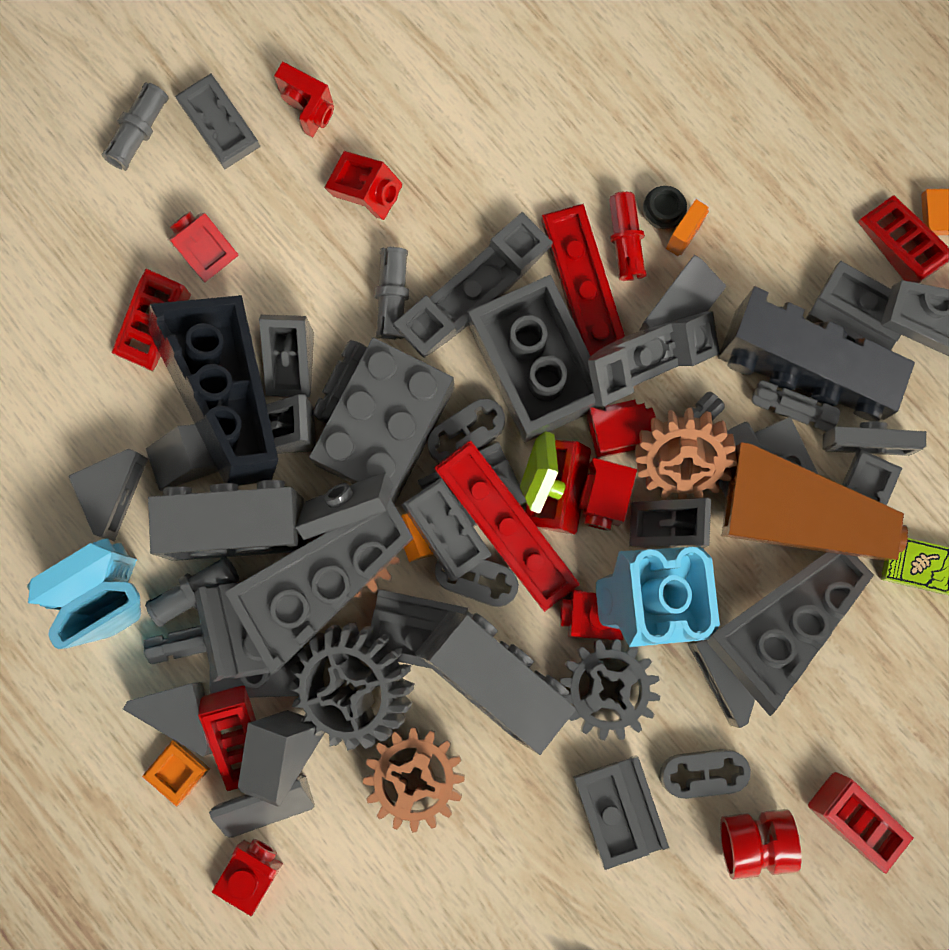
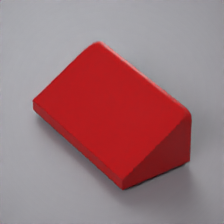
M555 440L558 465L556 480L565 483L564 493L559 500L548 496L540 513L531 511L528 504H526L525 512L539 529L575 535L578 531L581 509L578 506L588 473L591 449L578 441Z

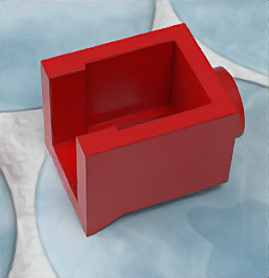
M636 399L607 405L603 410L590 408L586 418L596 458L634 451L635 446L640 445L639 434L641 430L652 432L651 420L656 418L653 408H646L645 403L637 404Z
M593 457L588 466L590 474L585 479L578 508L584 509L582 517H585V525L611 531L612 525L619 527L625 521L637 469Z

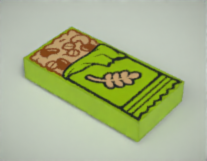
M908 538L905 550L899 552L898 560L884 561L881 580L949 596V547Z

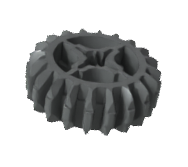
M355 622L348 623L343 629L339 625H332L325 630V633L318 632L310 639L309 644H306L299 650L297 655L300 660L294 663L290 670L298 678L290 683L288 689L300 694L294 700L292 707L305 710L306 714L302 717L301 723L312 721L317 726L314 736H322L324 733L329 734L330 747L337 746L343 740L348 751L355 749L360 743L366 749L372 747L378 740L385 741L392 735L393 729H398L404 723L405 716L403 713H406L412 706L413 701L406 695L414 690L415 683L403 679L411 671V665H399L397 658L402 655L403 648H395L390 651L386 647L389 643V635L384 634L375 640L373 626H366L359 632ZM329 658L331 667L328 668L330 683L324 686V667ZM360 660L365 662L369 667L365 666ZM347 681V685L340 688ZM349 683L354 685L355 688L353 690L348 685ZM363 685L359 690L356 691L357 686ZM377 686H380L381 704L377 715H374L371 707L374 704L372 691Z

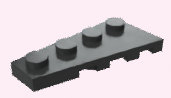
M904 280L894 284L891 288L881 326L949 356V289Z
M389 499L386 512L327 532L225 592L271 675H274L414 539L391 499Z
M826 552L712 634L707 643L766 713L771 716L781 705L786 695L802 676L812 659L823 647L833 630L852 607L874 574L857 556Z

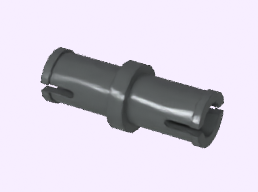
M145 82L129 112L121 114L118 119L120 127L106 150L102 153V157L109 164L126 171L142 141L150 139L153 133L151 126L164 104L169 100L168 95L161 88L152 83L148 84Z
M383 247L380 249L379 286L375 287L374 297L378 299L376 337L391 340L403 339L404 337L393 327V323L404 315L405 301L409 300L410 290L405 287L408 250L400 247Z
M223 556L220 560L193 576L187 573L180 577L179 584L152 600L146 601L145 607L153 622L158 627H162L166 622L192 607L197 609L194 594L199 587H206V589L217 588L222 584L237 583L240 581V578L232 562L226 556Z

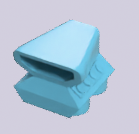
M109 539L90 543L35 576L28 583V603L39 604L46 609L60 610L48 633L49 639L55 648L67 649L112 637L140 619V595L134 584L129 583L137 559L127 554L122 543L112 545Z
M701 546L619 551L613 574L603 577L596 582L600 623L603 626L620 629L629 647L708 640L720 626L712 557Z

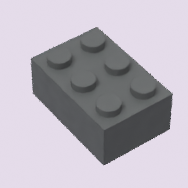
M551 274L468 311V326L524 443L539 437L545 431L550 432L587 415L590 408H602L601 406H596L588 365V359L591 356Z
M373 337L309 458L316 466L351 484L386 472L393 483L390 499L395 505L428 441L431 431L435 428L455 389L454 377Z
M282 480L257 482V489L238 490V484L232 483L210 485L209 493H192V488L190 487L164 488L163 496L148 497L150 554L171 561L221 558L223 556L236 557L293 553L306 545V539L303 540L296 529L304 506V498L292 487L285 486V481Z
M449 611L415 652V655L517 742L541 755L576 711V708L565 699L570 692L550 675L544 676L536 670L533 672L530 666L534 661L514 644L509 646L503 641L499 643L493 638L498 630L478 613L472 615L468 611L464 614Z

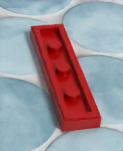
M583 203L544 214L541 221L546 236L553 242L550 251L570 315L590 356H592L601 348L625 337Z
M468 440L433 467L544 612L580 585L471 440Z

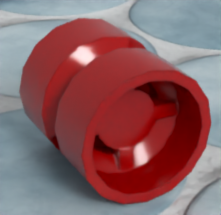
M790 810L764 811L760 813L758 820H754L748 813L721 817L720 836L722 851L728 874L732 880L759 877L764 868L772 875L800 871L802 863L800 839Z

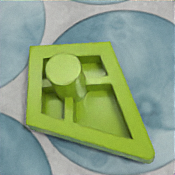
M547 431L535 439L520 484L521 492L530 510L537 513L541 512L548 496L559 500L565 490V483L556 480L558 465L555 437L553 433Z

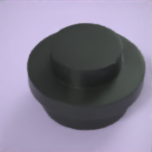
M659 186L652 189L647 194L643 203V213L646 220L652 226L659 229L676 227L687 212V202L684 195L672 186Z

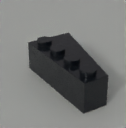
M756 286L752 288L736 309L718 357L721 360L727 361V366L730 369L742 374L751 375L753 372L767 376L770 378V383L776 384L782 389L795 390V388L810 392L812 393L811 397L818 400L819 403H827L832 406H837L839 403L854 409L853 413L856 416L868 421L885 420L899 411L915 365L914 361L866 338H859L852 342L846 339L848 334L844 331L843 327L830 321L825 323L809 322L803 317L805 309L790 302L785 303L784 307L771 304L766 301L769 292Z
M242 295L150 304L148 331L223 482L241 486L272 480L278 463V455Z

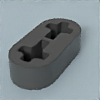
M480 399L438 425L431 431L428 438V449L431 457L437 463H440L450 455L447 451L439 453L436 450L440 446L439 437L444 434L449 439H452L463 432L465 437L456 443V450L468 440H471L478 450L495 440L502 433L505 424V414L502 407L493 400ZM482 410L486 415L493 412L496 415L493 419L492 424L494 428L488 431L484 426L479 427L472 433L468 430L469 427L477 422L476 413Z
M484 560L468 571L476 574L473 582L464 578H458L456 584H451L447 582L448 575L442 571L443 568L438 561L436 563L435 575L439 584L444 589L490 606L502 607L513 601L518 593L519 584L516 575L512 570L500 564ZM497 574H503L506 576L505 584L511 587V591L509 594L501 593L499 599H493L490 597L491 589L478 584L479 578L482 576L495 580Z
M719 749L684 753L671 756L664 761L660 769V780L662 786L670 794L678 798L689 799L732 794L741 791L747 786L750 780L751 769L744 756L733 750ZM726 758L729 759L730 764L739 767V773L733 774L731 777L732 782L728 784L726 779L721 776H709V770L722 768ZM683 763L686 770L692 772L700 771L701 778L688 779L684 789H681L677 782L670 780V774L677 773L678 764Z

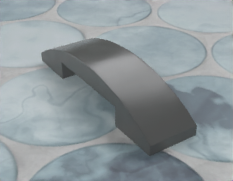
M521 212L491 238L489 247L430 298L427 295L424 296L394 322L393 327L425 358L468 326V311L505 294L546 253L553 242Z
M706 311L652 326L623 337L595 352L588 359L596 406L603 407L634 393L633 386L678 366H694L719 355L720 351L713 311Z

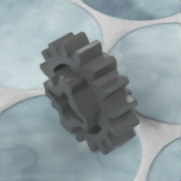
M617 639L612 641L609 650H605L601 640L594 641V652L591 654L583 647L577 649L581 661L578 664L572 661L565 663L566 667L573 672L571 678L559 679L560 684L569 687L570 693L565 699L576 708V711L569 720L574 721L580 717L583 718L584 721L580 731L587 734L594 726L598 727V738L604 741L608 736L609 730H614L619 740L625 739V727L630 726V728L638 733L642 731L641 724L638 721L639 717L642 715L653 719L655 715L647 707L648 701L660 700V695L650 692V685L660 681L659 676L647 675L645 672L652 663L650 658L637 661L635 657L638 647H629L624 653L621 651V642ZM615 658L627 665L617 672L606 669L599 659ZM586 671L585 673L590 678L588 693L580 699L579 683L583 672ZM597 672L608 681L618 680L619 686L615 689L619 703L608 697L600 698L599 693L604 688ZM638 681L639 696L635 706H633L629 701L631 686ZM601 708L612 709L619 719L605 721L597 719L591 714Z

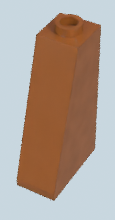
M741 442L735 446L737 466L731 467L732 479L728 483L722 537L884 561L898 560L899 552L905 550L908 540V528L906 525H903L904 513L752 444Z

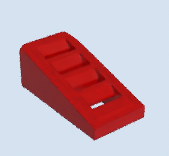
M895 195L858 221L859 225L904 281L921 283L949 262V247ZM889 213H892L896 219L882 228L877 222ZM902 226L906 233L897 240H894L890 234ZM913 240L917 246L907 252L902 246ZM924 253L928 260L920 265L915 258Z
M145 269L132 297L112 354L154 372L161 355L151 335L139 331L137 328L140 323L149 326V315L145 312L148 306L150 307V304L165 303L153 297L156 290L169 295L168 302L189 300L191 293L184 285L149 269ZM132 338L149 345L148 354L129 346Z
M238 686L205 695L200 699L198 716L227 792L238 789L241 768L233 770L231 765L242 762L244 747L227 752L226 748L244 744L248 723L256 721L245 686ZM239 725L243 727L242 729L224 734L221 732V730Z
M834 772L829 776L808 803V808L885 874H887L914 839L854 780L838 772ZM859 804L861 808L850 822L846 824L845 821ZM874 817L876 821L861 838L859 835ZM888 829L891 834L876 852L872 848Z

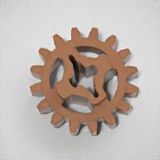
M687 408L684 417L678 418L673 410H669L668 421L663 423L659 419L653 418L651 420L652 432L641 430L639 434L640 445L635 446L637 473L639 477H646V488L648 490L660 486L661 498L666 499L672 492L678 494V499H686L687 494L691 493L696 498H703V490L707 488L714 493L720 491L719 479L723 481H730L732 479L730 467L737 466L733 434H727L726 423L723 420L712 424L711 412L706 411L700 418H695L693 409Z
M411 727L408 739L404 740L401 734L395 731L392 733L393 745L391 747L381 741L376 745L378 752L382 755L381 758L369 757L366 761V764L375 770L374 774L363 778V784L374 786L375 789L366 798L367 803L379 801L382 807L377 817L382 819L389 813L395 816L393 828L396 830L401 826L403 820L410 821L412 833L417 832L421 820H426L430 828L433 829L437 825L435 814L440 812L448 818L452 815V810L447 804L448 800L460 801L462 798V794L453 788V784L465 781V774L453 771V767L461 762L460 755L448 757L446 752L451 742L446 740L439 746L433 743L435 739V731L433 730L429 731L425 739L419 738L417 728ZM417 748L414 757L402 763L390 759L394 754L403 749ZM432 754L441 762L445 771L446 781L434 775L429 763ZM417 767L422 770L421 779L426 781L427 784L426 786L418 784L415 791L406 788L408 780L402 777V772L410 774L413 768ZM383 777L385 780L393 782L398 794L396 804L389 798L385 790ZM428 796L438 799L433 805L425 809L411 810L414 802Z

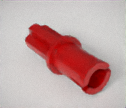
M628 191L617 192L610 196L609 202L614 232L610 236V242L615 244L619 270L618 278L620 281H633V275H637V279H642L647 276L641 240L645 235L644 231L639 230L635 195L633 192Z

